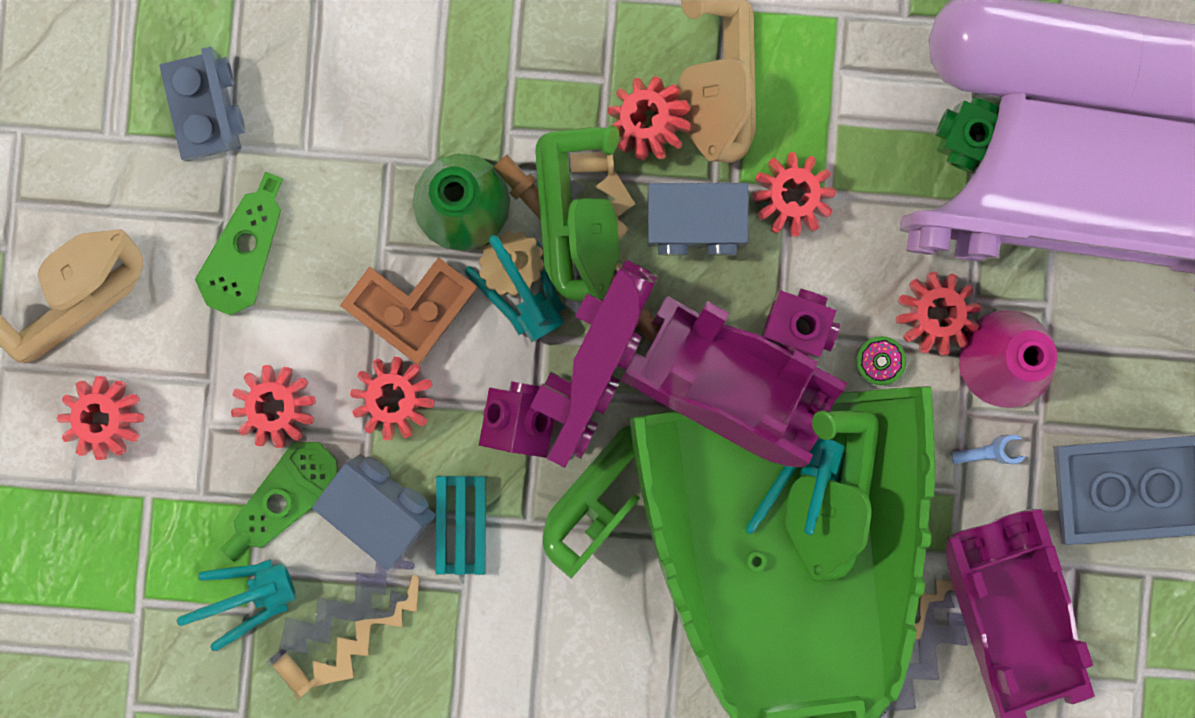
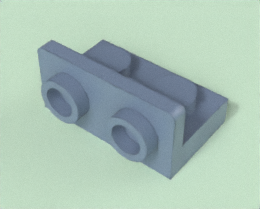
M211 46L202 48L201 55L159 64L180 157L183 161H190L242 148L239 135L245 133L244 119L239 105H231L227 88L234 86L232 69L228 58H220V54Z

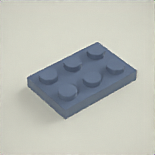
M1195 435L1053 446L1061 544L1074 545L1195 535Z

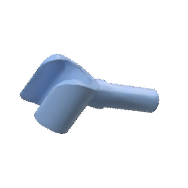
M1000 435L992 441L991 445L951 452L953 464L983 459H994L1000 464L1020 463L1024 460L1025 456L1008 458L1004 447L1008 441L1020 440L1022 438L1018 435Z

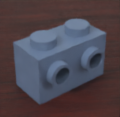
M648 183L647 247H658V255L683 256L687 255V247H707V255L733 256L737 255V247H745L748 244V183Z
M360 454L342 466L312 509L389 571L405 558L437 515L427 508L428 502L421 494L411 488H403L389 477L390 471L383 463L373 457H365Z

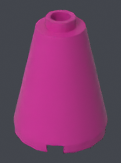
M1013 310L993 312L977 320L976 323L979 324L978 331L966 332L965 337L968 344L960 348V375L969 391L985 403L1004 408L1023 406L1040 397L1052 382L1057 366V350L1048 330L1034 317Z

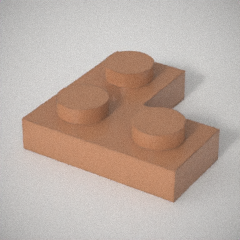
M439 257L409 296L369 266L340 306L420 366L478 290V287Z

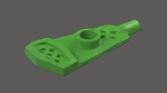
M265 171L257 192L244 195L197 274L195 281L207 306L231 316L255 305L261 278L281 213L275 197L282 184V178ZM262 206L263 210L259 211L258 207ZM251 210L252 214L248 215L247 212ZM256 221V225L253 226L251 222ZM246 234L253 235L256 240L255 248L250 252H242L238 247L240 237Z
M292 442L273 470L234 519L236 533L221 547V551L230 560L235 562L250 546L264 547L308 512L338 473L337 458L320 442ZM302 455H305L306 460H302ZM312 474H315L316 479H312ZM321 474H325V479H321ZM273 494H281L286 499V507L280 513L273 512L269 507L268 502ZM262 515H266V520H262ZM251 527H255V532H251ZM262 527H266V532H262Z

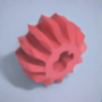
M654 76L647 88L640 78H634L632 81L634 92L629 95L625 90L618 89L616 95L623 104L622 106H610L607 111L611 117L618 120L611 124L619 130V137L621 139L618 148L624 153L634 149L635 157L641 161L647 159L652 148L654 155L659 160L665 159L666 150L664 145L669 142L676 149L682 146L681 140L675 135L676 131H690L691 124L687 120L679 118L690 111V105L686 100H677L680 90L674 84L664 88L660 77ZM653 110L657 114L652 117L653 126L646 128L642 122L647 120L646 112Z
M791 152L786 158V170L779 160L772 158L768 162V166L774 177L762 172L757 174L755 181L768 190L753 192L751 199L757 203L768 202V206L761 209L757 217L762 221L773 213L777 219L772 225V232L779 233L785 221H789L791 237H798L801 233V219L811 232H814L820 227L814 213L822 217H829L833 210L830 206L819 200L835 197L836 189L832 187L820 188V183L828 179L831 173L828 169H825L814 176L810 171L816 164V158L809 156L804 162L803 167L798 168V157L795 152ZM789 184L792 189L800 186L805 192L800 198V201L805 202L804 205L799 207L795 201L787 204L782 198L787 192L783 185Z
M930 272L926 278L927 288L918 279H914L909 283L910 290L916 298L909 295H901L898 298L897 302L901 306L909 308L910 313L896 316V323H912L913 328L903 335V339L906 342H910L919 335H922L919 344V351L922 353H928L935 342L938 353L940 355H947L950 353V340L959 348H963L968 344L967 338L960 329L967 332H977L979 329V324L967 319V314L981 311V305L979 303L966 305L964 299L974 291L971 285L964 286L957 292L954 291L958 282V276L955 274H949L941 286L938 273ZM934 300L937 301L939 308H947L948 318L941 320L944 324L942 327L939 326L937 319H929L928 309L935 308V305L932 303Z
M393 357L389 374L384 362L381 359H376L373 361V368L378 376L377 378H374L365 371H360L357 375L360 381L368 385L367 391L352 389L350 396L355 399H365L366 405L357 407L352 413L355 418L363 417L369 413L372 415L364 428L367 433H373L381 422H384L382 430L383 439L392 440L395 423H397L402 436L408 438L412 436V428L408 422L409 418L420 426H425L428 422V419L423 414L416 411L418 406L433 408L435 406V400L419 398V392L428 390L433 386L432 381L426 379L416 384L413 383V380L421 370V367L417 364L411 365L405 374L402 375L403 359L401 357ZM389 385H393V390L400 391L402 389L405 398L398 401L400 410L392 413V406L384 408L381 403V399L387 396L386 387Z
M264 365L261 370L262 382L253 373H247L244 375V380L251 391L248 392L242 389H234L233 397L245 401V408L232 409L231 416H247L248 421L242 424L238 430L242 436L248 435L258 428L255 436L256 446H265L271 434L275 448H283L286 444L285 431L292 439L297 441L303 438V433L296 425V422L299 421L303 424H313L315 418L312 415L301 411L302 406L314 405L316 398L315 396H299V393L309 384L306 378L297 379L289 385L293 373L292 368L283 367L276 379L273 367L271 365ZM270 394H273L275 400H283L284 411H277V414L280 416L277 420H275L273 414L265 413L263 410V403L271 402L268 398Z
M96 376L93 387L86 381L77 382L75 385L79 398L73 395H64L62 398L64 405L72 409L71 413H62L56 418L59 423H70L72 427L62 435L63 441L71 442L79 438L76 445V454L84 456L93 450L96 460H106L109 448L117 456L125 454L126 445L122 438L132 442L138 441L140 434L130 428V424L143 422L145 418L144 414L130 412V408L137 405L140 401L139 396L131 394L122 398L126 390V383L115 381L109 388V382L105 376ZM93 413H109V424L93 423Z

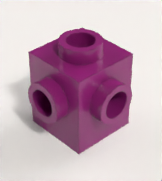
M800 289L798 296L780 290L775 294L761 336L791 353L797 350L806 356L819 358L823 349L831 352L837 339L840 324L833 322L837 310L827 307L828 298L820 294ZM798 318L806 320L809 325L806 335L801 334L796 328Z
M511 381L509 391L489 387L478 446L547 458L554 419L530 407L540 386Z

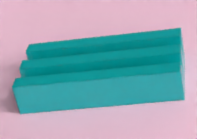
M436 476L435 575H485L486 476ZM447 486H456L455 563H447ZM466 486H475V564L466 563Z

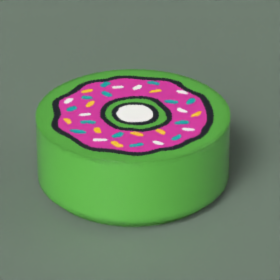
M884 336L868 339L859 347L855 357V366L858 374L866 382L880 386L888 385L898 380L903 374L906 367V355L902 346L894 339Z

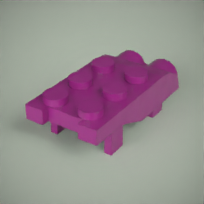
M628 259L625 260L622 268H619L605 298L601 300L587 293L575 316L591 326L574 358L572 382L551 371L545 384H541L530 406L540 413L564 424L547 458L564 468L572 455L579 459L582 458L599 424L590 418L594 410L604 415L620 382V379L612 376L616 366L627 369L643 337L634 331L658 277Z
M666 296L652 322L660 327L648 352L645 357L635 353L620 381L763 459L784 466L804 468L810 463L813 456L810 451L819 438L812 427L814 414L819 411L830 412L847 383L816 366L817 361L797 350L791 353L758 334L724 324L730 313L708 301L699 314Z
M1041 508L1015 512L1000 517L991 523L968 528L947 537L948 542L946 543V559L949 574L995 717L1027 718L1025 711L1063 697L1065 703L1072 705L1095 697L1086 668L1093 666V662L1086 642L1078 640L1072 602Z

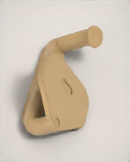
M681 0L683 12L691 19H698L703 14L723 16L724 59L692 65L684 70L677 85L680 90L677 100H686L690 105V111L679 118H683L691 124L690 131L685 133L708 161L723 163L740 161L748 153L756 131L753 9L747 0Z
M122 229L82 233L59 247L43 261L38 270V278L46 302L52 309L19 333L0 314V347L17 362L29 363L37 360L127 296L134 288L143 270V255L139 247ZM119 258L123 262V264L117 267L112 272H110L116 260Z

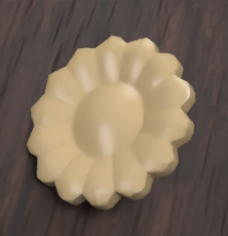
M507 231L503 236H498L531 290L533 284L541 280L540 272L545 268L544 261L542 260L543 250L538 247L536 239L527 237L526 233L519 231L514 234L512 231ZM491 244L485 245L483 248L484 255L479 258V265L482 267L480 277L486 281L488 289L496 290L500 296L507 294L514 297L518 296L517 289L502 266Z

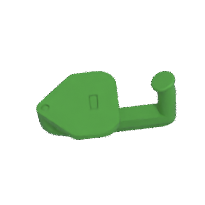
M614 125L608 128L587 127L549 132L538 139L535 148L544 267L558 292L572 301L582 302L587 293L601 300L605 298L619 259L620 248L617 216L609 200L592 198L571 200L568 152L602 150L606 155L613 154L619 142V130ZM573 262L582 279L574 280Z
M819 411L812 418L813 430L823 440L834 438L836 433H848L841 482L828 479L819 517L817 518L815 531L812 535H807L804 532L817 477L803 476L792 485L789 493L785 526L810 576L816 581L836 580L844 577L852 569L857 555L867 545L871 520L869 493L879 432L878 418L875 414L868 411Z
M631 426L622 428L547 515L542 540L545 554L570 579L574 577L640 499L634 493L618 513H615L599 499L635 457ZM586 514L594 522L584 533L594 541L579 556L562 541Z

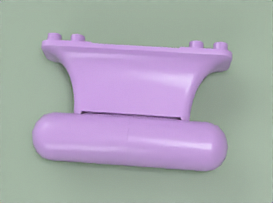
M1038 0L948 1L935 17L928 39L931 63L943 82L961 91L1000 96V107L993 136L985 156L965 187L950 201L936 209L916 211L901 217L899 231L909 233L906 251L936 255L937 251H949L950 239L957 240L955 258L961 260L985 261V258H999L1000 245L1009 244L1166 266L1172 271L1195 274V24Z

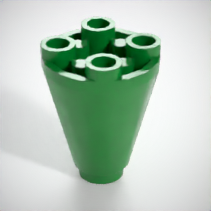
M458 153L439 158L424 170L415 185L412 206L417 224L431 241L445 249L465 252L484 248L485 245L489 244L491 235H499L508 219L510 197L507 184L493 168L494 165L478 156ZM458 183L461 184L464 188L462 199L456 202L449 201L446 198L445 188L454 187Z

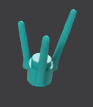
M491 235L489 242L524 301L516 306L521 315L496 290L488 289L486 281L480 277L473 267L467 266L464 270L465 274L511 322L517 334L521 335L526 332L532 343L565 323L559 313L565 307L559 299L545 268L540 274L547 299H545L542 292L533 296L498 236Z
M817 439L810 451L813 455L810 463L802 468L800 472L802 476L817 477L804 532L807 535H812L815 531L828 479L839 482L844 465L841 459L845 446L831 439ZM784 466L746 526L748 534L755 532L797 467Z
M269 559L255 565L200 572L198 578L201 581L255 576V578L247 581L249 591L177 618V624L184 626L253 601L257 609L266 606V608L211 644L210 648L212 651L220 650L272 616L289 610L287 603L296 600L297 597L286 565L281 563L273 566L272 560Z

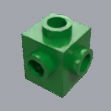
M973 97L971 103L964 100L956 105L953 110L946 109L935 136L941 138L937 152L948 156L946 161L948 164L974 173L975 168H978L992 139L998 118L999 106ZM972 125L985 129L986 133L982 142H976L970 137L969 130Z

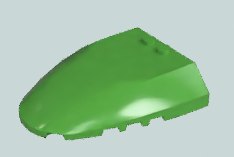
M931 386L844 392L837 398L830 410L868 411L875 414L879 422L869 493L871 520L867 545L857 555L852 569L844 577L836 580L816 581L810 576L785 526L789 493L795 481L803 477L800 475L802 467L796 468L755 532L748 534L746 526L784 468V465L763 459L676 411L629 417L645 512L665 582L696 659L719 704L730 718H879L891 702L897 701L905 681L917 634L914 625L919 598L924 595L925 582L923 580L926 549L931 545L932 534L928 529L930 499L934 497L935 444ZM836 433L835 437L831 439L845 446L841 459L842 462H844L848 433ZM843 468L839 477V482H841ZM758 551L765 555L767 564L762 571L755 572L747 567L746 557L750 552ZM754 557L752 564L754 566L759 565L760 558Z

